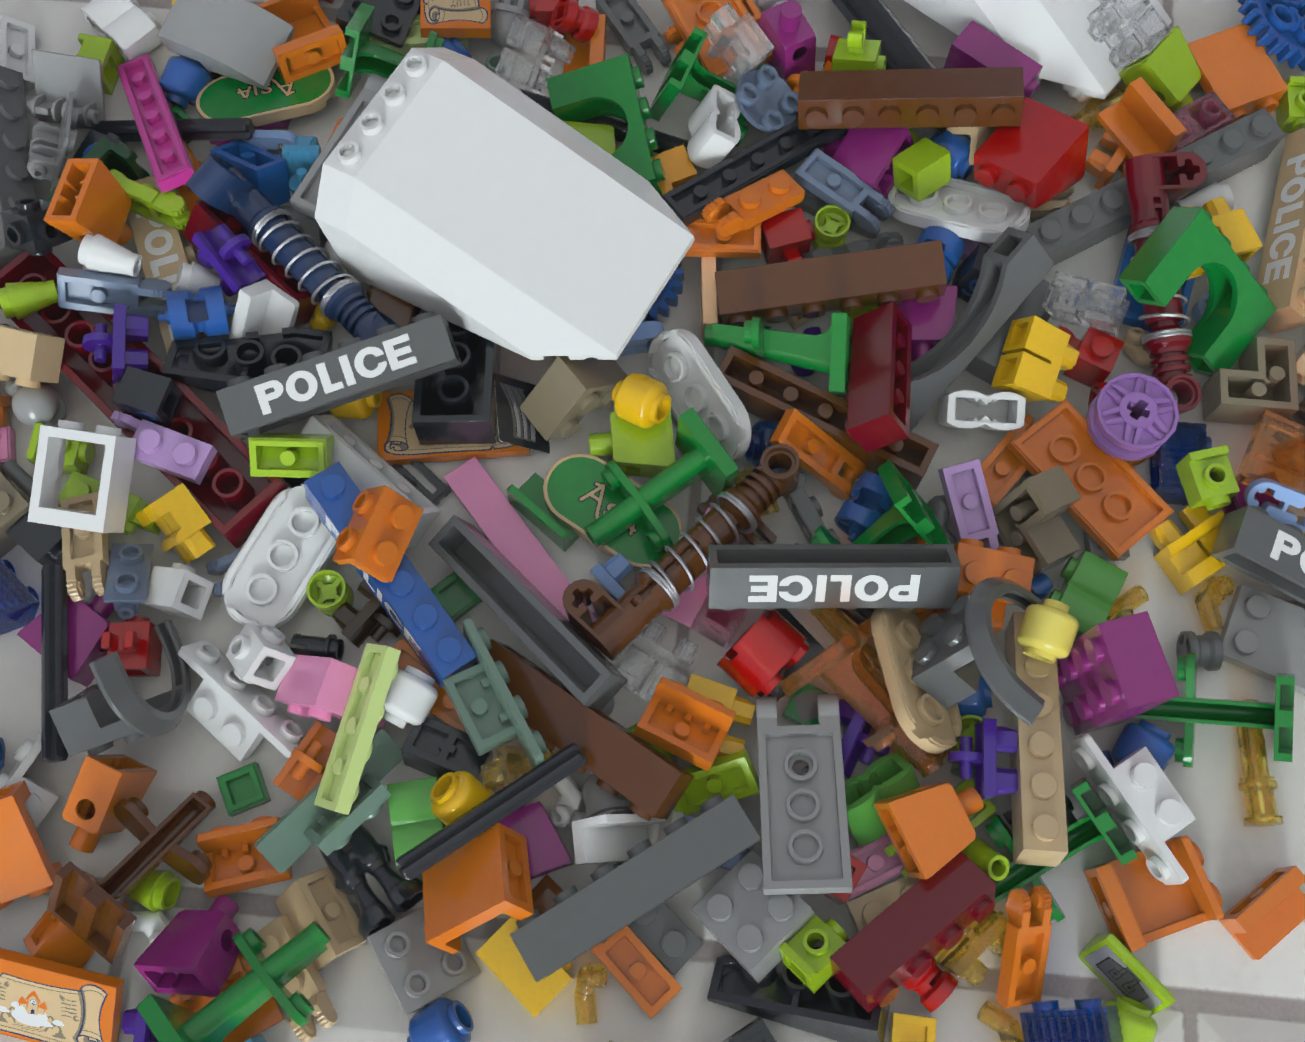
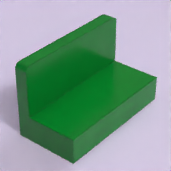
M535 472L519 489L511 484L506 489L510 504L559 548L566 552L580 536L556 521L548 512L543 492L544 479Z

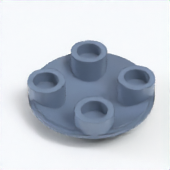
M763 65L760 69L746 72L738 80L736 85L737 104L744 117L754 127L772 134L797 120L798 93L792 91L788 84L778 76V72L774 67Z

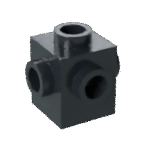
M24 198L15 202L16 207L1 212L4 234L9 241L11 249L29 252L31 256H43L53 252V247L73 240V238L44 221L51 201L38 198Z

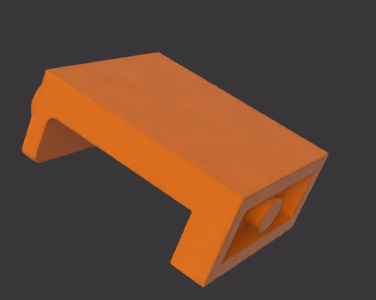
M269 0L257 4L289 23L296 30L291 41L272 48L278 64L277 70L286 84L340 64L341 55L347 46L343 31L338 24L332 25L321 9L318 0Z
M1240 24L1187 43L1201 72V79L1198 82L1217 111L1216 117L1211 122L1214 130L1228 126L1262 108H1265L1268 113L1273 112L1279 106V100L1288 89V86L1266 54L1264 48L1256 45L1258 40L1256 36L1247 34L1251 28L1245 24Z
M25 780L0 789V910L10 905L13 899L27 894L30 898H34L51 890L55 875L62 868L60 861L51 864L24 805L31 796Z
M499 822L422 873L425 943L448 953L455 954L461 950L462 934L502 913L519 921L534 914L527 839L525 836Z
M1188 835L1174 837L1165 841L1189 877V880L1183 884L1165 885L1157 880L1146 866L1147 859L1141 850L1135 851L1138 857L1125 865H1122L1119 859L1116 858L1083 870L1109 933L1113 934L1130 952L1147 947L1146 943L1206 921L1218 920L1224 917L1221 909L1223 905L1221 894L1212 882H1209L1202 867L1204 865L1202 852L1190 840Z

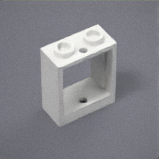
M58 420V427L40 425L27 521L99 533H124L137 439L122 437V428L96 425L94 433L83 431L84 423ZM67 439L105 445L96 513L58 507Z

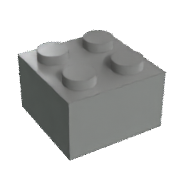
M753 849L692 908L700 922L758 984L782 960L779 946L784 941L788 943L815 916L813 909L798 894L764 895L762 858Z

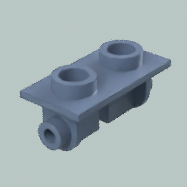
M112 544L103 602L114 603V609L122 619L133 618L140 610V603L147 602L154 544Z

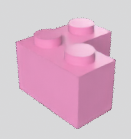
M294 654L297 659L281 681L274 700L289 705L286 712L305 719L312 717L325 722H331L332 717L341 720L358 668L330 657ZM382 718L378 722L377 728H383L386 720Z

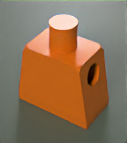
M68 158L44 221L79 242H82L87 234L93 236L101 234L119 245H124L130 241L133 235L132 229L125 223L132 206L131 199L99 158Z
M124 754L87 755L62 812L64 820L77 826L69 845L78 851L93 853L102 835L122 832L126 827L115 816L114 806L122 799L128 800L130 797L142 800L157 770Z
M949 782L927 784L873 803L908 876L918 879L932 877L975 840L976 832L968 817L984 808L981 796L973 787L969 786L956 793Z

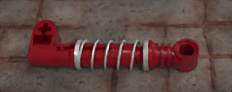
M1150 153L1135 156L1124 162L1132 226L1127 232V239L1129 240L1128 243L1134 246L1135 255L1169 213L1168 201L1181 199L1204 182L1207 176V167L1205 161L1196 153ZM1174 174V178L1166 183L1165 179ZM1180 289L1166 307L1142 303L1143 315L1138 318L1139 320H1144L1145 327L1151 328L1149 334L1141 337L1143 350L1149 354L1150 359H1154L1150 362V367L1155 368L1151 371V376L1158 379L1170 391L1173 390L1177 394L1179 415L1194 409L1202 397L1200 384L1192 377V374H1187L1191 371V365L1186 364L1190 362V357L1185 354L1189 352L1188 347L1193 342V335L1190 329L1184 328L1191 320L1188 316L1184 315L1183 307L1188 302V299L1181 295ZM1185 318L1187 322L1179 326V323L1183 322Z

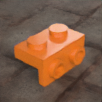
M384 485L368 488L357 496L352 506L353 516L348 526L340 532L336 539L335 547L337 550L332 560L340 565L350 563L381 582L387 583L393 581L424 509Z
M963 538L960 539V542L953 544L961 565L958 594L969 596L976 584L990 577H1002L1012 580L1031 592L1035 558L1022 556V551L1013 547L1001 546L997 547V550L984 548V542L976 539ZM995 599L997 602L1016 605L1008 600Z
M661 677L654 695L640 718L633 735L709 772L736 713L725 707L722 703L710 700L688 689L682 683Z
M261 816L249 823L236 826H217L211 829L210 832L196 835V844L208 856L213 865L209 878L204 882V892L209 898L293 879L292 866L284 873H279L254 847V843L280 817Z

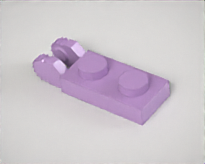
M114 411L110 417L116 425L135 432L133 438L137 439L134 455L135 461L192 483L201 484L217 453L213 445L144 419L140 421L131 415L119 411Z
M973 459L938 469L957 543L963 538L983 539L984 548L997 550V547H1000L997 539L999 531L980 460Z

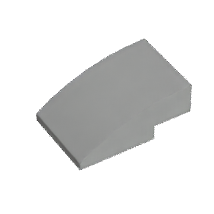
M175 0L157 36L170 52L199 61L206 70L266 90L278 67L272 48L291 41L296 30L289 23L248 0Z

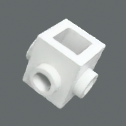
M248 622L240 634L231 641L229 650L226 653V657L235 669L234 674L240 680L276 691L297 657L284 641L285 635L280 630L270 625H264L263 628H260Z

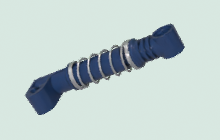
M210 153L186 182L191 191L207 204L234 216L248 230V237L261 252L269 251L274 265H282L285 268V277L295 278L298 281V290L308 291L312 295L311 303L313 305L320 304V312L330 321H338L353 338L359 337L361 341L376 336V330L388 325H397L400 328L395 321L379 311L364 296V288L352 275L343 274L342 265L338 261L330 260L329 252L325 248L317 247L316 239L312 235L304 233L303 226L299 222L293 221L292 215L287 210L278 205H273L235 165ZM293 224H296L300 228V231ZM306 237L310 238L313 244ZM333 264H336L340 271Z

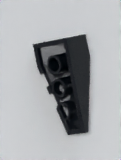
M302 327L282 328V333L260 336L258 331L246 332V337L223 340L220 336L172 341L161 373L162 376L172 378V380L216 393V391L228 387L227 382L231 379L241 376H250V379L264 375L263 370L269 366L279 363H286L287 366L302 362L301 356L309 352L323 350L324 354L331 352L333 333L332 331Z
M732 955L717 957L707 996L710 1002L838 1042H884L890 1004L883 1008L878 1005L868 1014L834 975L814 994L783 964V960L758 984Z

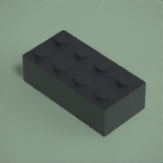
M421 309L420 314L426 313L428 311ZM447 321L462 364L415 380L412 425L420 445L496 444L497 409L494 381L495 373L500 374L501 346Z

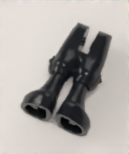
M361 824L352 833L349 841L353 847L345 853L343 848L333 851L328 857L321 850L320 852L336 879V888L347 895L353 894L361 914L358 930L363 938L368 941V936L392 924L395 916L389 907L373 892L367 883L366 874L369 873L376 879L397 912H405L423 900V880L418 878L407 880L398 875L389 866L391 857L388 847L379 844Z

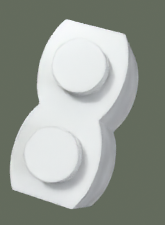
M91 0L80 9L90 27L100 37L113 39L126 62L150 53L163 43L157 36L162 27L160 22L150 11L144 13L140 9L137 0Z
M716 84L707 93L688 120V128L692 136L687 145L689 158L696 166L707 170L722 162L739 142L741 136L740 126L737 121L741 111L737 104L736 94Z
M960 390L945 393L939 399L938 423L954 429L976 427L992 431L1018 429L1024 426L1026 398L1011 392L984 395L977 391Z

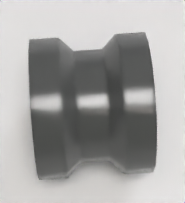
M1192 631L1180 632L1176 643L1177 661L1178 656L1186 657L1187 653H1196L1197 667H1203L1207 671H1218L1222 666L1224 656L1221 636L1215 631H1206L1203 635H1196Z

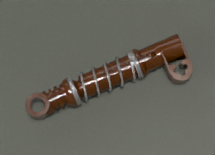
M784 444L772 445L765 449L761 455L760 463L753 471L749 472L746 478L739 482V485H736L734 488H726L723 492H720L717 496L718 505L710 502L711 510L702 519L695 517L696 524L687 533L680 531L681 539L672 547L665 546L666 553L657 562L649 560L651 568L643 567L635 575V583L616 601L591 580L581 579L569 584L564 591L562 600L570 623L603 655L610 660H614L662 612H670L679 605V596L684 591H693L695 588L694 581L699 576H707V571L704 574L702 573L707 569L708 545H732L736 540L737 542L734 545H739L740 533H752L761 523V516L764 511H767L778 498L789 495L796 489L799 482L800 469L798 453L794 448ZM782 467L787 469L788 471L779 474L773 472L772 470L774 468ZM591 604L598 617L594 622H592L589 609L586 607Z

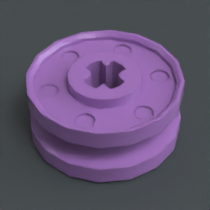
M1124 373L1111 379L1090 403L1086 415L1088 433L1095 445L1107 455L1123 461L1141 460L1154 454L1175 432L1179 420L1177 401L1169 388L1158 379L1142 373Z

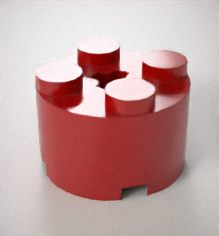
M775 609L765 610L761 614L762 616L750 625L724 654L725 656L716 664L751 697H754L756 694L759 697L767 696L783 679L778 673L784 666L788 669L791 665L794 666L810 648L804 643L806 637Z

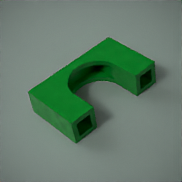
M628 54L547 78L552 110L560 120L582 122L599 116H613L622 119L628 124L625 140L612 156L648 180L660 196L663 195L660 182L666 180L660 158L655 160L653 150L659 149L653 127L648 128L646 119L652 118L646 96L641 97L639 89L645 87L640 67L632 66Z
M1173 206L1118 279L1138 303L1166 307L1191 273L1200 266L1203 268L1209 283V299L1204 314L1192 329L1193 342L1188 347L1189 352L1185 355H1189L1190 362L1187 364L1191 365L1195 373L1213 376L1219 368H1232L1277 308L1267 296V290L1258 284L1251 275L1249 266L1231 248L1230 240L1222 235L1213 224L1212 216L1209 212L1197 206Z

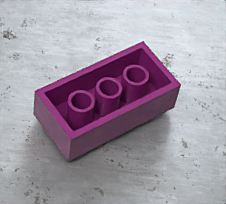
M1148 611L1095 625L1074 641L1068 657L1057 659L1058 684L1064 701L1062 713L1065 722L1069 727H1073L1076 736L1122 724L1179 696Z

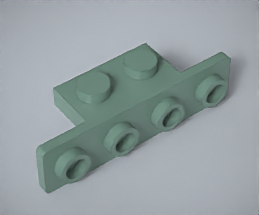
M471 617L462 620L463 635L477 654L476 661L478 664L444 679L443 687L478 756L514 739H518L532 768L544 762V754L547 753V748L538 730L531 732L525 721L528 718L525 704L519 695L512 696L506 685L510 683L508 673L500 660L493 661L488 651L492 649L491 642L484 628L479 627L476 629Z
M381 727L376 729L372 741V753L369 760L365 763L359 782V794L356 801L352 804L349 815L314 805L320 781L254 843V847L279 873H284L313 845L328 857L333 851L344 847L351 839L352 833L365 820L375 817L381 811L384 802L391 794L380 781L403 760L401 748L386 730Z

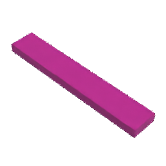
M144 54L118 65L116 68L157 185L162 193L186 184L195 170L166 94L159 83L160 78L149 54Z

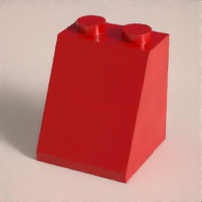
M1026 97L1023 104L1021 125L998 127L974 153V179L985 187H991L1009 196L1015 202L1023 203L1036 209L1084 177L1090 125Z

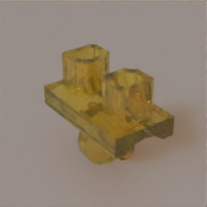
M509 745L495 749L497 760L481 765L487 790L504 788L533 769L522 747ZM547 748V753L544 754V761L554 755L552 750Z
M994 910L982 922L978 923L974 920L964 929L963 937L950 950L943 948L934 957L941 968L962 978L973 986H978L987 976L988 968L978 957L987 948L994 955L1002 956L1007 921L1010 920L1003 912L999 911L997 913Z

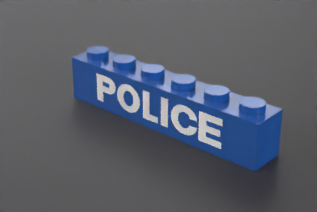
M339 461L304 481L305 498L335 541L340 532L348 526L354 513L352 511L353 503L361 493ZM405 554L392 582L383 583L355 567L431 677L436 680L435 682L440 689L443 687L444 679L473 667L477 654Z

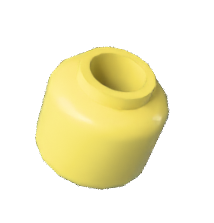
M1048 598L1045 599L1044 604L1029 605L1026 608L1017 633V641L1024 647L1022 653L1051 664H1055L1056 659L1068 657L1079 628L1078 620L1068 613L1070 606Z

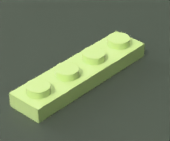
M366 643L314 805L349 815L352 804L356 801L359 794V782L365 763L369 760L372 753V741L378 722L385 713L386 707L384 703L391 682L398 672V660L401 650L385 645Z

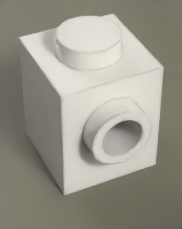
M173 563L171 568L154 566L149 580L147 602L142 604L170 616L202 620L215 583L195 574L196 569L181 563Z

